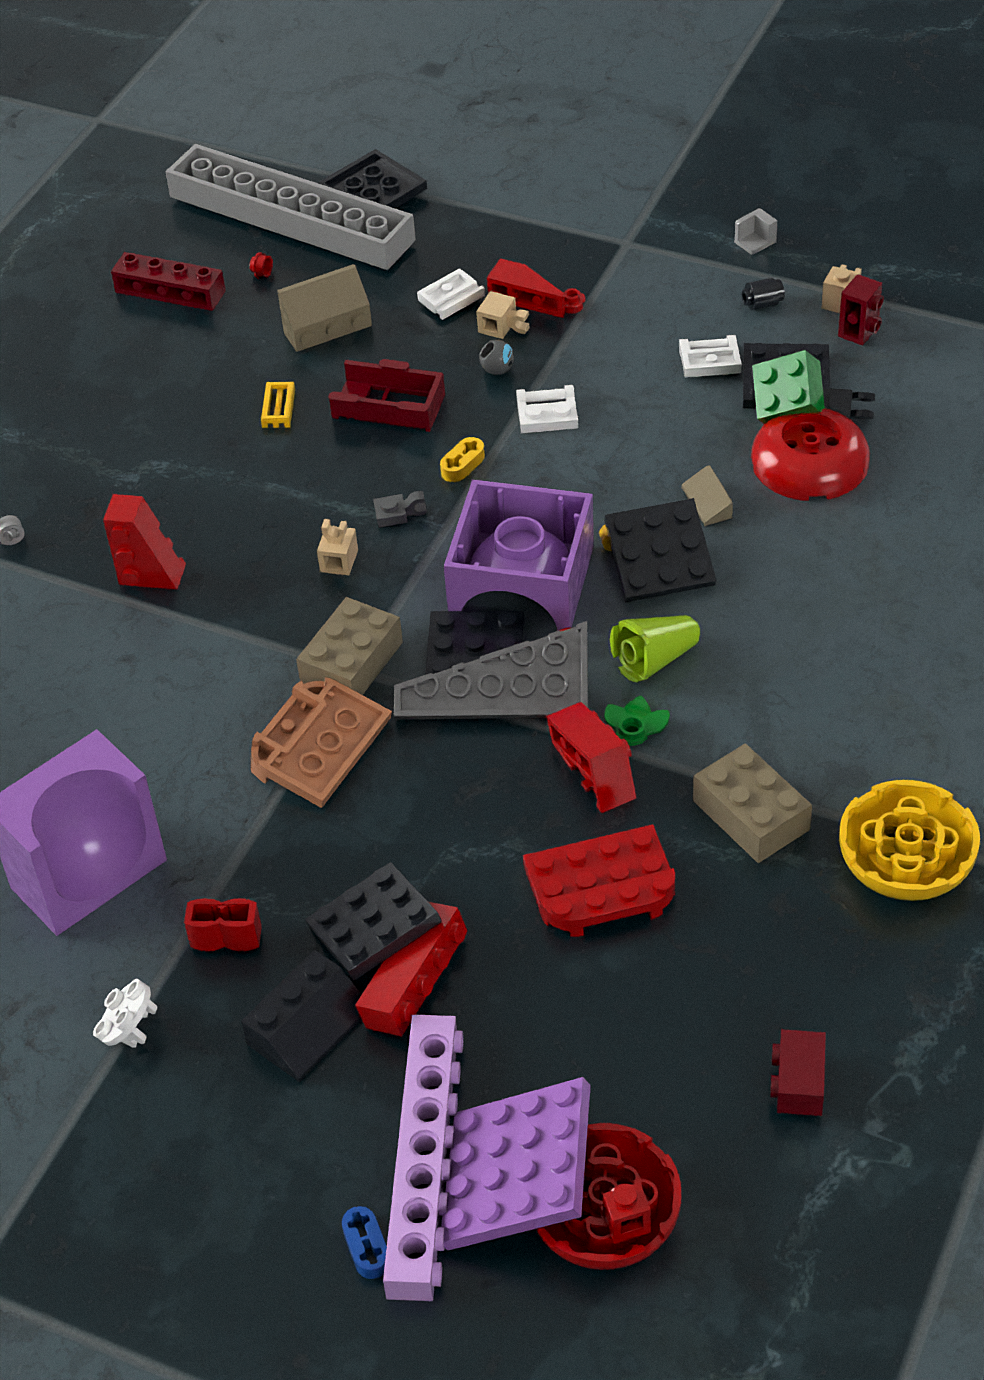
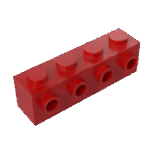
M429 902L438 912L442 922L383 961L355 1004L366 1029L403 1036L411 1023L412 1015L417 1014L426 997L432 992L439 976L447 968L459 944L465 939L468 930L458 907Z

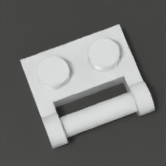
M727 335L724 339L700 341L679 339V353L685 378L741 373L742 364L736 335Z
M564 385L562 389L525 392V389L516 390L521 433L578 428L573 385ZM565 400V401L554 402V403L530 404V405H527V404H526V403H535V402H546V401Z

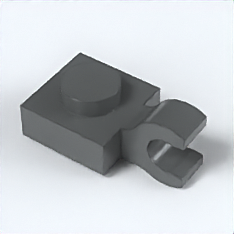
M423 491L413 492L405 500H403L402 494L373 499L378 528L408 523L407 516H421L427 513Z

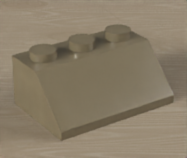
M354 264L277 290L284 334L296 352L372 326L370 304Z

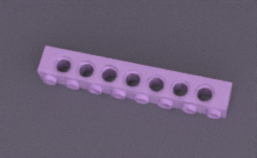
M412 1015L383 1277L386 1299L433 1301L434 1286L441 1287L442 1262H437V1253L445 1249L443 1244L445 1227H440L441 1216L447 1212L448 1193H444L443 1188L444 1182L450 1180V1164L452 1160L446 1159L447 1149L453 1148V1133L455 1131L454 1126H449L450 1116H456L458 1108V1095L452 1092L453 1084L460 1083L461 1065L460 1062H455L456 1053H462L463 1031H457L455 1016ZM433 1055H441L437 1058H431ZM431 1086H437V1087H438V1088L432 1089V1090L427 1089L428 1087H431ZM428 1118H434V1119H435L434 1121H431V1122H424V1121H423V1120L428 1119ZM423 1151H432V1153L428 1155L419 1154ZM420 1184L430 1185L424 1189L415 1188ZM417 1218H425V1219H427L426 1221H424V1222H422V1223H413V1222H412L414 1219H417ZM418 1252L423 1254V1256L417 1259L408 1258L412 1253Z

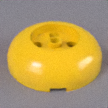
M894 780L872 786L870 792L862 795L860 798L855 797L849 803L841 818L839 842L847 866L865 886L890 898L918 901L943 895L958 886L968 876L978 856L980 832L976 819L969 808L964 809L953 799V794L949 791L922 781ZM895 833V837L887 836L889 834Z

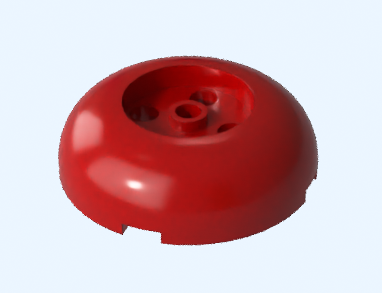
M824 408L822 412L789 414L768 420L758 431L754 439L751 458L755 475L767 488L788 498L809 501V497L826 496L827 500L833 499L856 488L868 472L870 452L866 437L851 419L837 411Z
M588 1124L584 1185L589 1182L591 1183L588 1192L583 1191L581 1215H588L589 1217L582 1221L572 1219L536 1228L535 1230L552 1251L571 1263L599 1270L627 1267L653 1254L663 1245L674 1229L681 1207L680 1177L669 1154H665L652 1142V1138L647 1134L620 1124ZM640 1182L651 1209V1233L613 1244L600 1207L603 1206L602 1194L609 1192L620 1183L633 1185ZM637 1218L630 1219L627 1223H621V1226L637 1222L638 1220Z

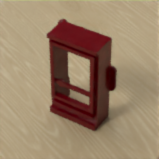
M382 359L379 361V364L345 360L346 382L341 392H331L328 395L332 418L339 419L342 416L348 419L354 418L355 420L405 427L426 428L427 432L431 431L445 396L443 373L411 369L408 362ZM372 389L385 391L381 400L368 398ZM390 392L427 397L425 404L408 401H386Z

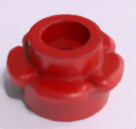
M258 252L250 260V270L257 279L260 276H270L273 269V260L271 256Z
M574 288L563 292L565 312L571 314L580 312L583 309V303L586 301L585 295L583 293L580 294V291Z

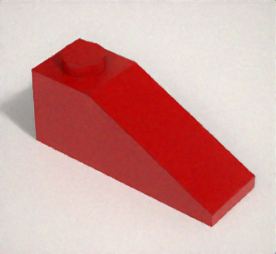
M500 258L488 275V294L492 291L515 297L517 307L560 318L565 316L564 293L527 265Z

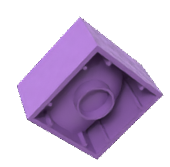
M472 479L444 563L448 611H463L466 602L478 594L489 591H507L526 596L543 606L554 619L557 631L563 628H572L594 548L593 494Z
M97 729L0 792V859L10 888L56 936L167 861L145 774Z

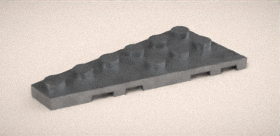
M587 621L576 624V627L561 632L558 630L549 633L548 636L531 642L525 641L480 656V659L465 664L462 662L453 665L452 668L435 674L429 673L394 685L395 720L547 718L546 716L578 702H582L588 708Z

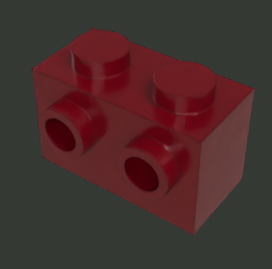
M857 274L842 291L838 337L863 346L873 333L876 334L879 331L882 323V318L879 317L880 309L884 302V296L881 295L882 282Z
M781 1029L780 1044L773 1043L772 1066H779V1074L771 1075L770 1098H777V1113L822 1116L826 1032Z

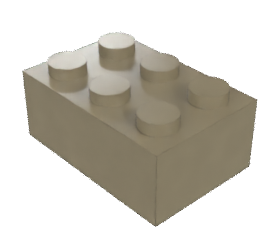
M346 597L297 657L300 681L303 684L313 681L324 682L325 677L363 695L403 643L400 617Z
M746 743L698 772L693 777V801L757 863H760L810 830L812 804Z

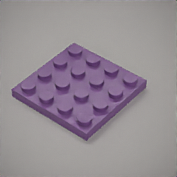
M583 1077L456 1112L453 1122L455 1127L453 1148H450L449 1159L452 1160L450 1164V1180L446 1182L445 1193H448L447 1212L443 1214L441 1227H445L443 1244L446 1250L581 1217L590 1100V1084Z

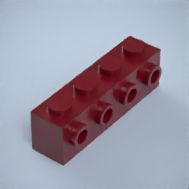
M124 252L111 270L115 293L213 311L226 292L222 270Z

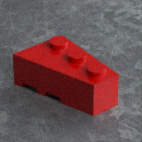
M113 494L103 522L119 585L177 590L186 562L182 557H177L172 549L173 542L169 537L165 538L160 531V522L143 496Z
M578 702L546 716L553 745L571 771L578 768L585 778L584 781H581V785L586 792L594 791L597 798L596 806L601 813L636 799L629 757L632 755L630 746L624 738L620 739L614 733L609 724L605 725L594 710L591 711L582 702Z

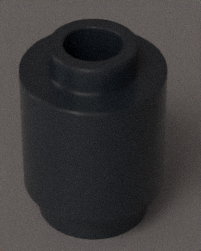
M768 278L746 283L741 295L744 305L748 306L750 310L778 305L779 301L784 300L785 291L780 279Z

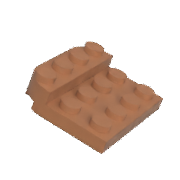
M325 677L324 682L313 681L305 684L300 681L292 688V696L262 733H255L251 748V772L263 783L266 784L271 779L322 808L391 719L392 711L331 678Z

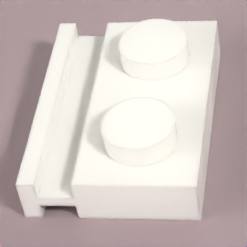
M459 268L418 291L417 296L419 302L434 314L438 313L443 320L484 297L485 288L483 286L479 287L477 281Z

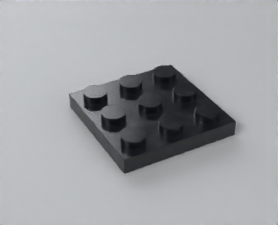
M377 149L318 182V184L392 208H397L427 190V181Z
M744 343L743 408L756 409L752 365L804 350L820 361L823 388H830L829 344Z
M694 498L605 515L604 521L625 603L714 586L717 580Z
M431 611L425 675L429 673L435 674L450 669L453 665L462 662L465 664L480 659V656L522 643L524 611Z
M391 862L383 868L376 870L371 876L356 886L349 888L345 893L319 908L305 919L312 932L354 981L442 922L438 912Z

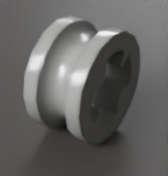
M13 515L0 518V542L4 545H13L20 542L24 537V529L20 520Z

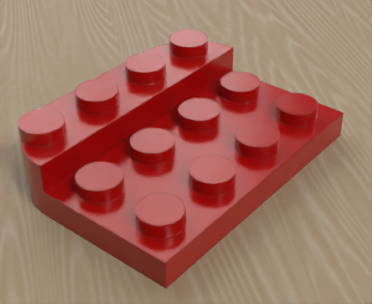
M653 824L523 855V864L542 920L546 926L551 924L560 930L569 931L570 937L584 936V927L648 912L650 919H654L663 914V908L671 902L675 895L674 868L671 869Z

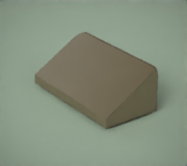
M710 465L701 469L682 484L681 488L687 498H694L699 518L704 526L732 518L733 502Z

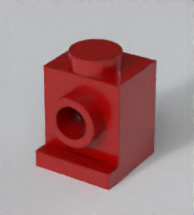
M640 1182L633 1185L620 1184L609 1192L602 1194L603 1206L600 1207L613 1244L651 1233V1209ZM633 1218L638 1220L637 1222L621 1226V1222Z

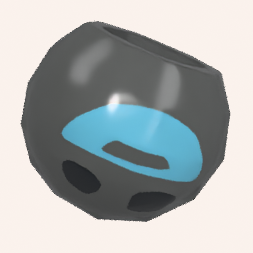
M500 339L490 340L479 354L480 365L485 372L492 375L504 374L514 363V351L507 342Z

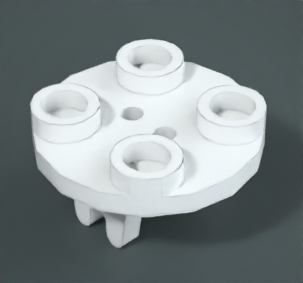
M135 979L121 991L117 988L112 990L104 1002V1006L107 1009L102 1019L94 1028L93 1035L108 1046L123 1042L135 1048L137 1043L144 1044L147 1036L136 1026L142 1017L147 1018L148 1013H156L157 1005L150 1000V987L139 979Z

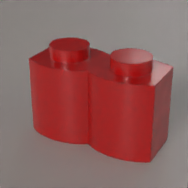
M203 898L187 902L184 924L191 948L200 951H214L226 947L234 951H249L259 947L262 926L255 901L238 898L220 902L214 899Z

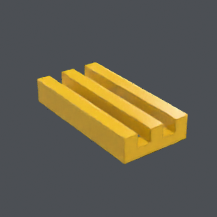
M266 382L261 415L262 428H268L270 423H273V428H279L280 423H284L285 428L291 426L295 395L294 382ZM273 389H277L274 415H270ZM284 389H287L284 415H281Z

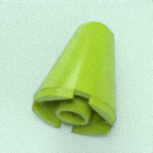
M688 615L624 619L611 629V653L613 658L619 657L623 666L618 668L628 680L633 682L644 681L695 646L699 641L700 627Z

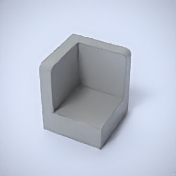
M759 208L736 220L734 243L749 254L753 255L776 243L777 220Z

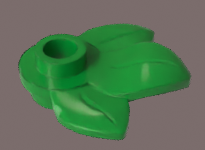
M638 696L624 708L608 704L605 709L604 718L606 723L616 730V735L620 739L624 738L629 746H636L643 743L648 735L663 731L669 723L670 712L669 710H656L652 712L644 697Z

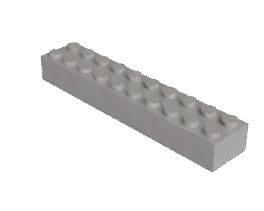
M194 144L165 171L169 194L172 198L386 270L416 240L413 214L198 144Z

